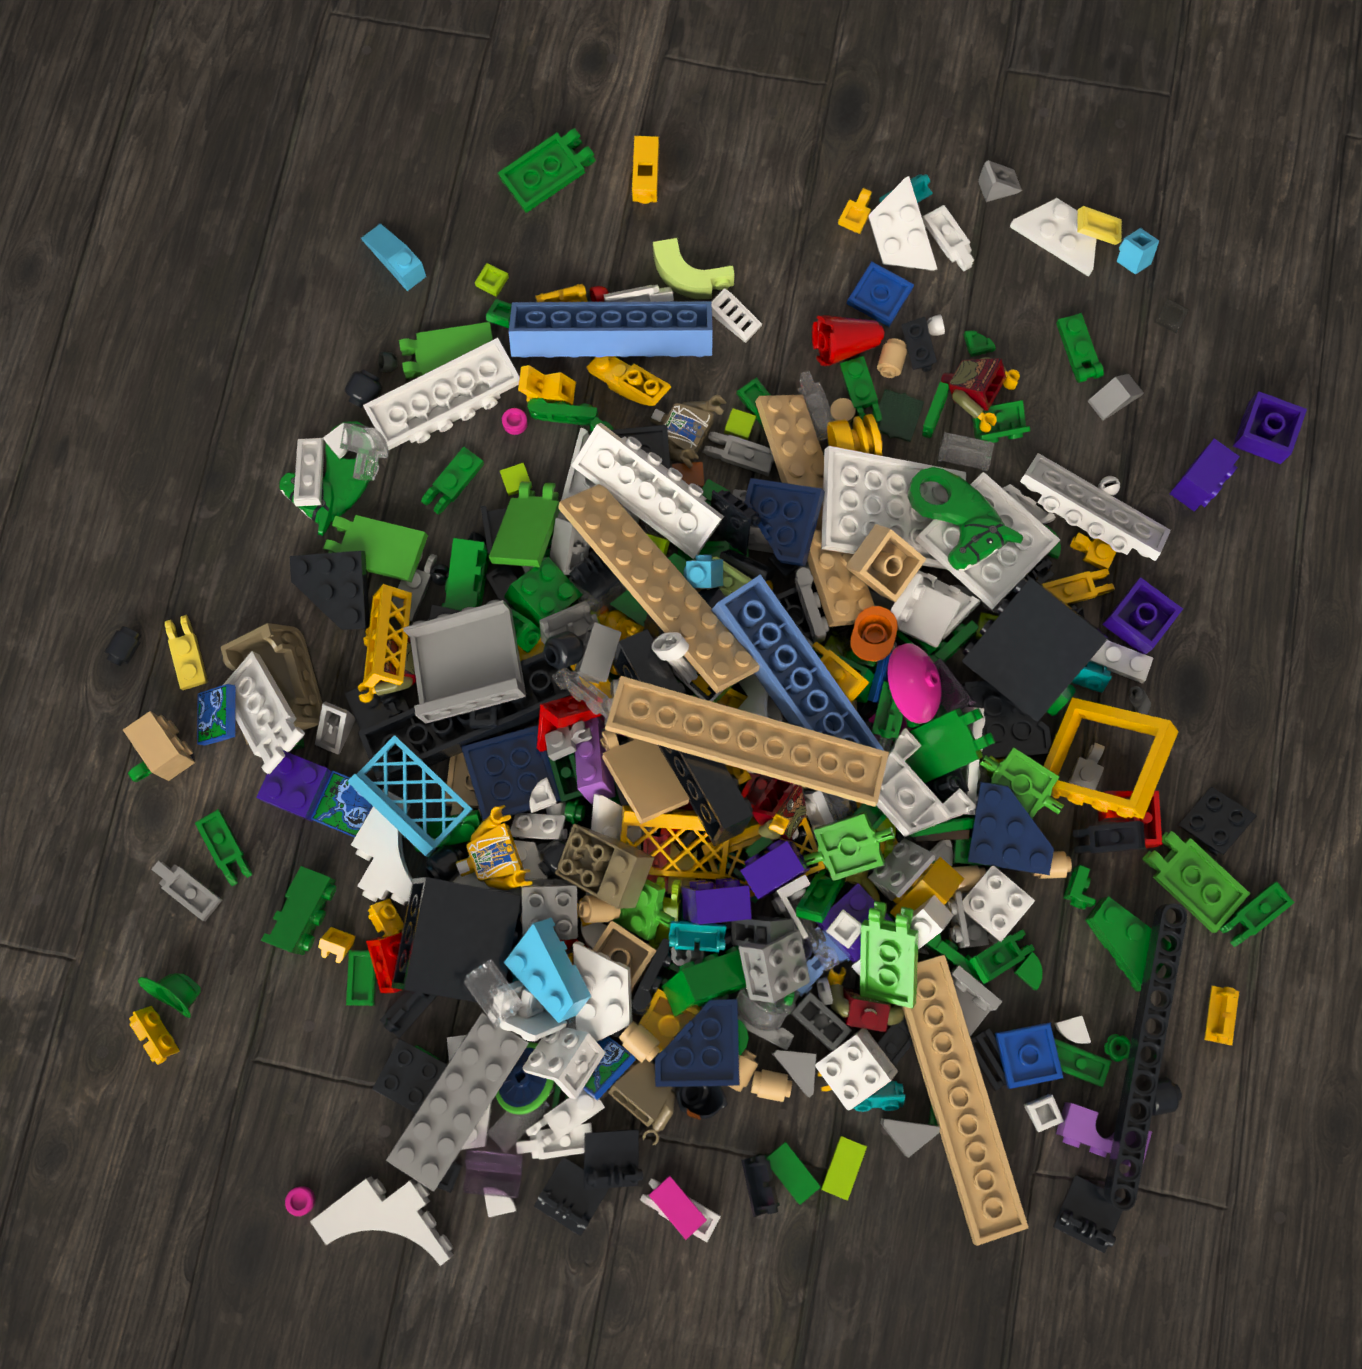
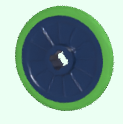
M528 1042L529 1044L496 1094L499 1104L506 1111L513 1114H526L538 1108L546 1100L554 1084V1080L526 1073L522 1069L530 1054L538 1045L535 1042Z

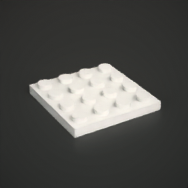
M983 472L970 485L989 501L1005 526L1017 531L1024 537L1022 542H1007L993 555L967 570L959 571L954 569L948 561L949 553L959 541L960 527L958 525L934 519L916 537L915 541L993 610L1058 544L1060 539Z

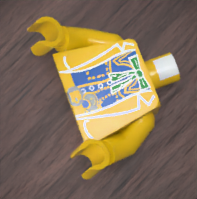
M501 805L493 808L491 815L472 834L471 842L466 845L470 857L456 862L461 877L475 872L478 880L485 882L491 888L510 890L519 886H530L532 881H525L524 879L525 874L530 872V870L524 869L509 825L501 824V822L511 819L510 814L502 816V809L506 806Z

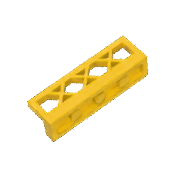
M383 584L374 594L363 680L364 686L373 688L380 680L397 685L403 683L408 635L404 632L403 628L409 626L411 592ZM392 596L404 599L403 607L397 609L391 601ZM394 616L401 624V629L397 631L389 623V619ZM393 639L399 647V651L394 654L387 646V641ZM390 661L397 670L396 675L384 672L385 663Z

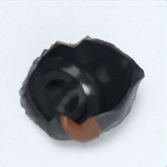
M722 1086L676 1087L674 1091L680 1111L698 1120L712 1118L728 1104Z

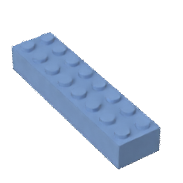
M712 301L512 302L509 325L511 357L712 356Z
M761 575L719 601L711 609L713 614L717 616L721 623L760 665L759 671L754 674L789 724L884 751Z

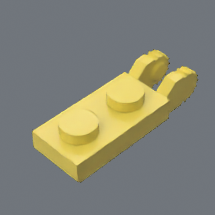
M184 615L180 617L181 626L185 633L184 636L177 637L176 627L172 620L164 622L166 633L170 639L168 643L179 686L182 690L208 683L197 637L193 633L188 616Z

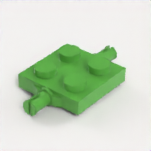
M1014 747L999 764L987 757V755L983 757V760L990 763L991 766L982 760L979 765L993 772L990 783L1007 785L1032 819L1037 811L1044 806L1056 814L1060 813L1061 810L1052 804L1060 809L1063 808L1064 804L1050 797L1052 788L1059 779L1058 775Z
M865 811L816 827L813 831L818 842V851L805 854L804 860L807 866L822 861L828 868L832 880L835 881L884 865L885 860L880 849V842L894 839L895 834L892 827L876 832L871 826Z
M646 879L636 907L621 909L619 918L613 919V922L649 941L655 939L659 923L670 928L671 921H675V917L663 911L665 888Z

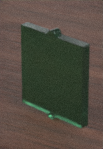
M885 389L879 405L882 420L876 422L880 433L887 434L889 438L896 437L911 442L924 401L908 397L906 393L899 394Z

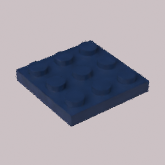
M538 725L461 747L483 821L491 815L493 808L501 805L506 806L502 809V816L509 814L513 816L530 811V795L537 783L546 777L556 803L561 801L547 752H540L537 749Z

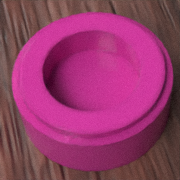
M508 409L502 416L503 427L509 434H521L527 428V417L521 409Z
M305 1186L292 1189L285 1199L288 1212L294 1216H303L309 1213L315 1205L313 1191Z

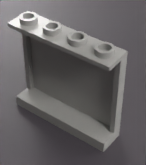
M492 600L487 602L486 605L476 608L467 607L462 609L461 612L454 614H441L436 619L416 621L411 626L403 628L404 632L410 636L419 705L414 706L415 715L424 723L526 697L512 609L504 600Z

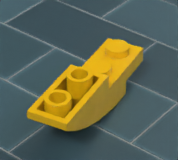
M615 356L595 357L587 366L589 373L607 383L610 390L643 405L655 406L671 388L670 384L636 364L630 366Z

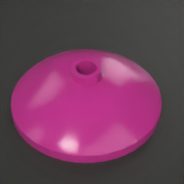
M909 643L898 646L892 652L888 663V681L892 697L900 712L908 720L917 724L928 722L935 717L941 703L942 689L938 670L930 656L918 646Z

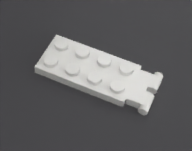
M251 651L223 685H235V719L254 755L262 757L264 761L263 771L270 774L285 757L283 751L289 752L305 733L299 727H295L293 722L296 720V717L261 656Z

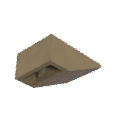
M573 824L555 874L617 909L635 908L655 857L634 846L581 825Z

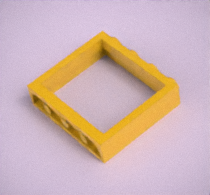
M1072 697L1044 763V767L1056 775H1059L1082 718L1155 736V739L1130 800L1057 780L1053 786L1051 795L1056 799L1059 796L1066 797L1070 802L1077 805H1083V803L1091 804L1093 808L1102 812H1107L1108 809L1116 811L1119 816L1126 819L1127 817L1132 818V816L1144 819L1178 730L1170 720Z

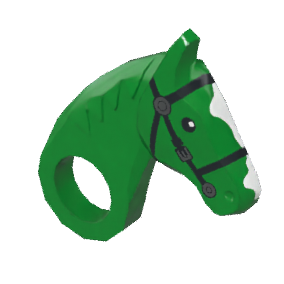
M357 421L343 423L349 435L356 434L365 439L366 446L364 452L354 459H339L326 443V475L322 481L321 505L297 506L306 516L319 524L318 535L323 536L335 516H342L355 504L365 491L374 473L377 442L369 428ZM289 472L281 477L279 489L294 503L295 473Z
M930 467L920 470L912 478L907 494L911 507L923 517L949 522L960 527L958 544L948 555V561L954 569L959 571L967 570L996 553L1007 542H1022L1024 537L1017 531L1005 526L989 501L961 477L941 468ZM929 481L941 484L947 491L948 501L940 505L930 504L921 496L920 485Z

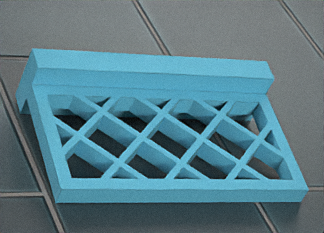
M395 735L357 774H354L347 781L427 857L436 850V847L473 810ZM395 744L403 750V762H388V751ZM407 755H408L414 762H407ZM384 756V762L377 763ZM403 765V781H388V766ZM407 765H419L422 768V780L407 781ZM373 766H384V781L373 782L366 776L367 772ZM426 773H427L433 780H426ZM438 783L442 787V799H426V784ZM403 784V800H392L388 797V785ZM407 784H422L423 799L407 800ZM377 785H384V792ZM446 792L452 797L451 799H446ZM442 802V818H427V803ZM446 802H458L464 808L456 818H446ZM403 803V810L397 804ZM407 803H423V819L410 818L408 816ZM442 821V833L436 840L427 834V822ZM446 821H453V822L446 828ZM416 822H423V829Z

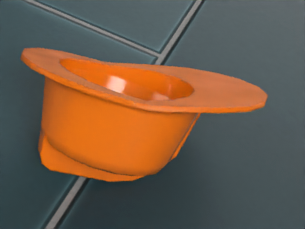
M872 606L859 613L851 636L853 653L866 661H879L887 657L893 649L897 633L895 615L889 609L881 606Z

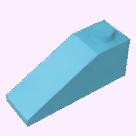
M379 224L362 237V241L407 291L426 277L422 262L407 245L382 224Z

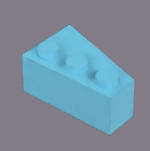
M551 917L533 923L504 964L553 1018L560 1023L576 1016L590 999L591 994L576 965L572 966L565 952L567 947L564 941L560 942L553 928L555 923Z

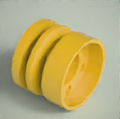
M872 414L864 415L863 421L860 416L854 417L853 429L850 428L846 419L828 422V446L882 456L881 434Z

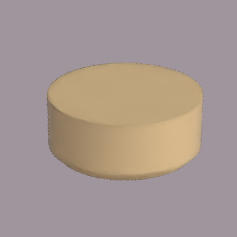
M837 399L831 405L830 417L833 421L846 419L850 423L855 416L856 408L853 407V403L849 399Z

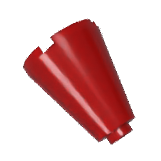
M821 315L816 317L819 320L814 322L812 326L813 349L819 350L820 356H816L822 366L833 365L879 346L884 338L883 327L873 320Z

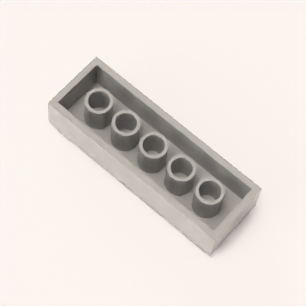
M481 1012L388 1155L386 1161L430 1190L435 1191L529 1044L528 1041L512 1031L500 1028V1025L490 1021V1017Z

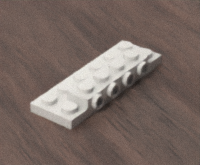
M496 338L364 404L363 407L388 451L408 440L411 443L415 441L423 443L431 437L430 433L438 429L440 432L447 431L453 426L452 422L460 418L463 421L469 420L475 415V411L482 407L484 409L494 407L498 403L497 400L500 399L501 393L519 385L520 377L499 339Z
M602 423L597 424L572 464V467L596 485L600 484L606 487L619 503L691 558H696V555L700 553L724 516L705 502L707 498L702 495L703 490L693 483L688 485L682 480L683 475L674 468L667 469L661 464L662 459L657 454L652 452L647 454L640 448L642 444L633 437L620 438Z
M1039 453L1020 481L1029 490L1042 494L1037 503L1041 504L1047 512L1058 514L1068 524L1078 526L1087 531L1090 537L1104 541L1116 552L1128 555L1130 550L1134 548L1140 555L1156 561L1171 531Z

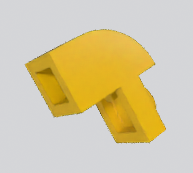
M530 365L521 367L518 390L527 395V402L532 398H543L546 403L562 401L573 405L576 382L561 372L544 375Z

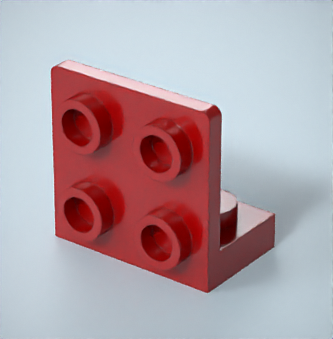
M585 692L540 704L537 749L540 752L547 750L545 734L568 725L572 728L576 722L589 721L592 718L602 716L603 706Z
M402 932L366 941L380 993H396L401 991V989L391 988Z

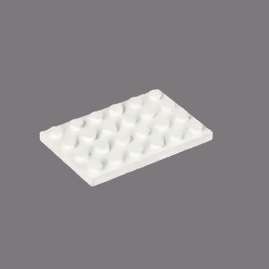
M828 446L824 453L823 490L825 494L823 498L821 549L855 554L872 528L877 524L892 529L925 557L926 561L922 566L946 569L915 541L916 537L934 519L921 516L911 507L907 497L909 484L920 470L930 467L944 469L965 481L966 472ZM929 481L920 485L921 496L930 504L940 505L948 501L947 491L941 484Z

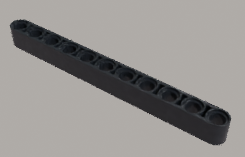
M1177 903L1160 905L1155 911L1108 1164L1104 1197L1110 1205L1121 1211L1131 1209L1137 1200L1187 923V912L1182 905ZM1168 909H1172L1176 914V919L1172 924L1166 919ZM1164 936H1167L1171 941V946L1167 951L1161 946V940ZM1160 963L1166 968V974L1163 978H1159L1156 974V967ZM1154 991H1158L1161 996V1001L1156 1006L1151 1002V995ZM1152 1018L1156 1023V1028L1153 1033L1149 1034L1146 1030V1022ZM1148 1046L1151 1056L1147 1061H1143L1140 1052L1144 1047ZM1143 1074L1146 1084L1143 1088L1138 1089L1135 1080L1139 1075ZM1138 1102L1141 1107L1140 1114L1132 1117L1130 1108L1134 1103ZM1134 1131L1136 1135L1135 1142L1127 1145L1125 1136L1128 1132ZM1128 1159L1131 1165L1130 1170L1122 1174L1120 1172V1164ZM1120 1188H1124L1125 1198L1120 1202H1116L1114 1199L1115 1192Z

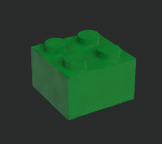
M547 557L542 561L540 567L532 568L514 581L504 598L519 614L533 622L540 629L541 619L576 605L583 594L563 574L558 566Z

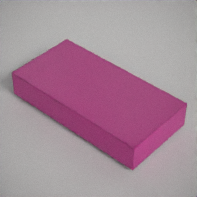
M671 1176L667 1177L649 1194V1197L685 1240L707 1221L705 1216Z

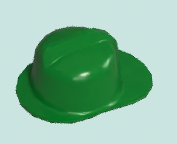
M175 973L164 977L158 982L145 977L138 978L140 986L151 996L175 1008L183 1016L191 1017L189 1008L200 994L201 988L190 977Z

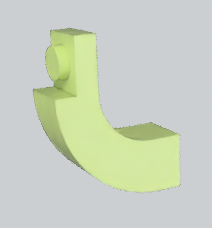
M677 238L653 242L654 261L660 277L672 290L680 295L692 299H712L713 289L723 290L724 288L728 289L734 286L735 274L733 266L709 270L695 269L689 266L681 257Z

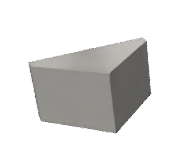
M989 160L984 163L978 182L986 202L1022 191L1014 169Z
M1129 374L1113 378L1090 398L1088 403L1104 421L1144 393Z
M325 701L322 704L315 745L339 755L356 718L349 711Z
M775 1050L772 1055L804 1094L810 1098L814 1094L816 1054Z
M881 1118L880 1122L902 1153L908 1158L940 1131V1127L929 1124Z

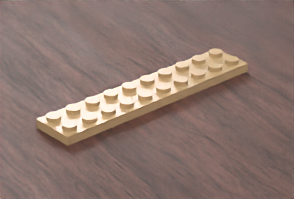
M803 395L759 396L755 403L781 482L823 489L824 455ZM822 502L807 561L829 627L855 624L859 613L875 605L868 585L845 567L854 554L821 549Z
M598 484L559 502L558 509L664 633L678 632L689 644V649L684 655L685 658L716 694L759 671L760 665L721 623L717 616L713 614L712 608L606 487Z
M623 676L620 677L605 726V730L874 807L878 803L889 752Z
M939 955L920 961L917 966L916 1004L913 1008L902 1006L937 1125L940 1127V1135L973 1244L978 1246L1028 1229V1224L945 955Z

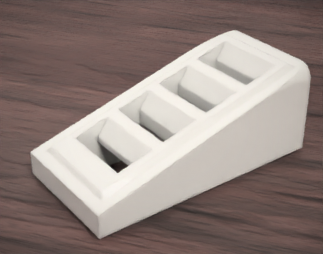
M724 288L712 301V316L745 343L762 326V323L727 289ZM726 303L727 305L721 310L720 308ZM734 309L733 314L728 317L727 314ZM741 315L743 318L735 324L734 321ZM747 322L751 323L744 332L741 330Z

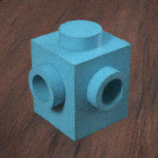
M1139 228L1124 238L1119 247L1120 253L1117 262L1134 274L1139 273L1152 264L1159 240Z
M696 555V560L686 561L684 577L693 588L723 586V559H712V555Z

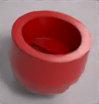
M603 286L591 287V301L605 302L604 294H609L607 288Z

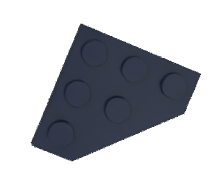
M750 478L744 503L748 505V508L750 507L759 513L761 522L758 527L772 547L775 556L781 563L805 567L825 491L822 488Z
M981 781L968 862L1050 876L1054 853L1052 845L1007 785Z
M737 999L709 1000L702 1010L675 1036L671 1043L656 1056L655 1087L740 1086Z

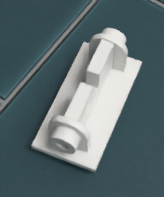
M531 813L516 814L511 827L512 836L519 837L520 839H567L568 831L563 829L566 816Z

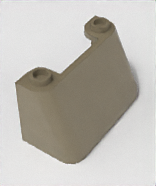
M267 623L221 646L223 662L232 671L239 667L251 651L259 654L296 717V720L293 722L295 727L305 730L319 725L323 703L306 642L300 630L292 626Z

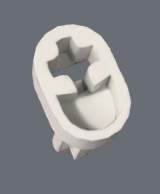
M668 632L658 636L652 644V650L661 660H667L686 684H690L692 680L697 679V671L683 656L689 649V644L678 632Z

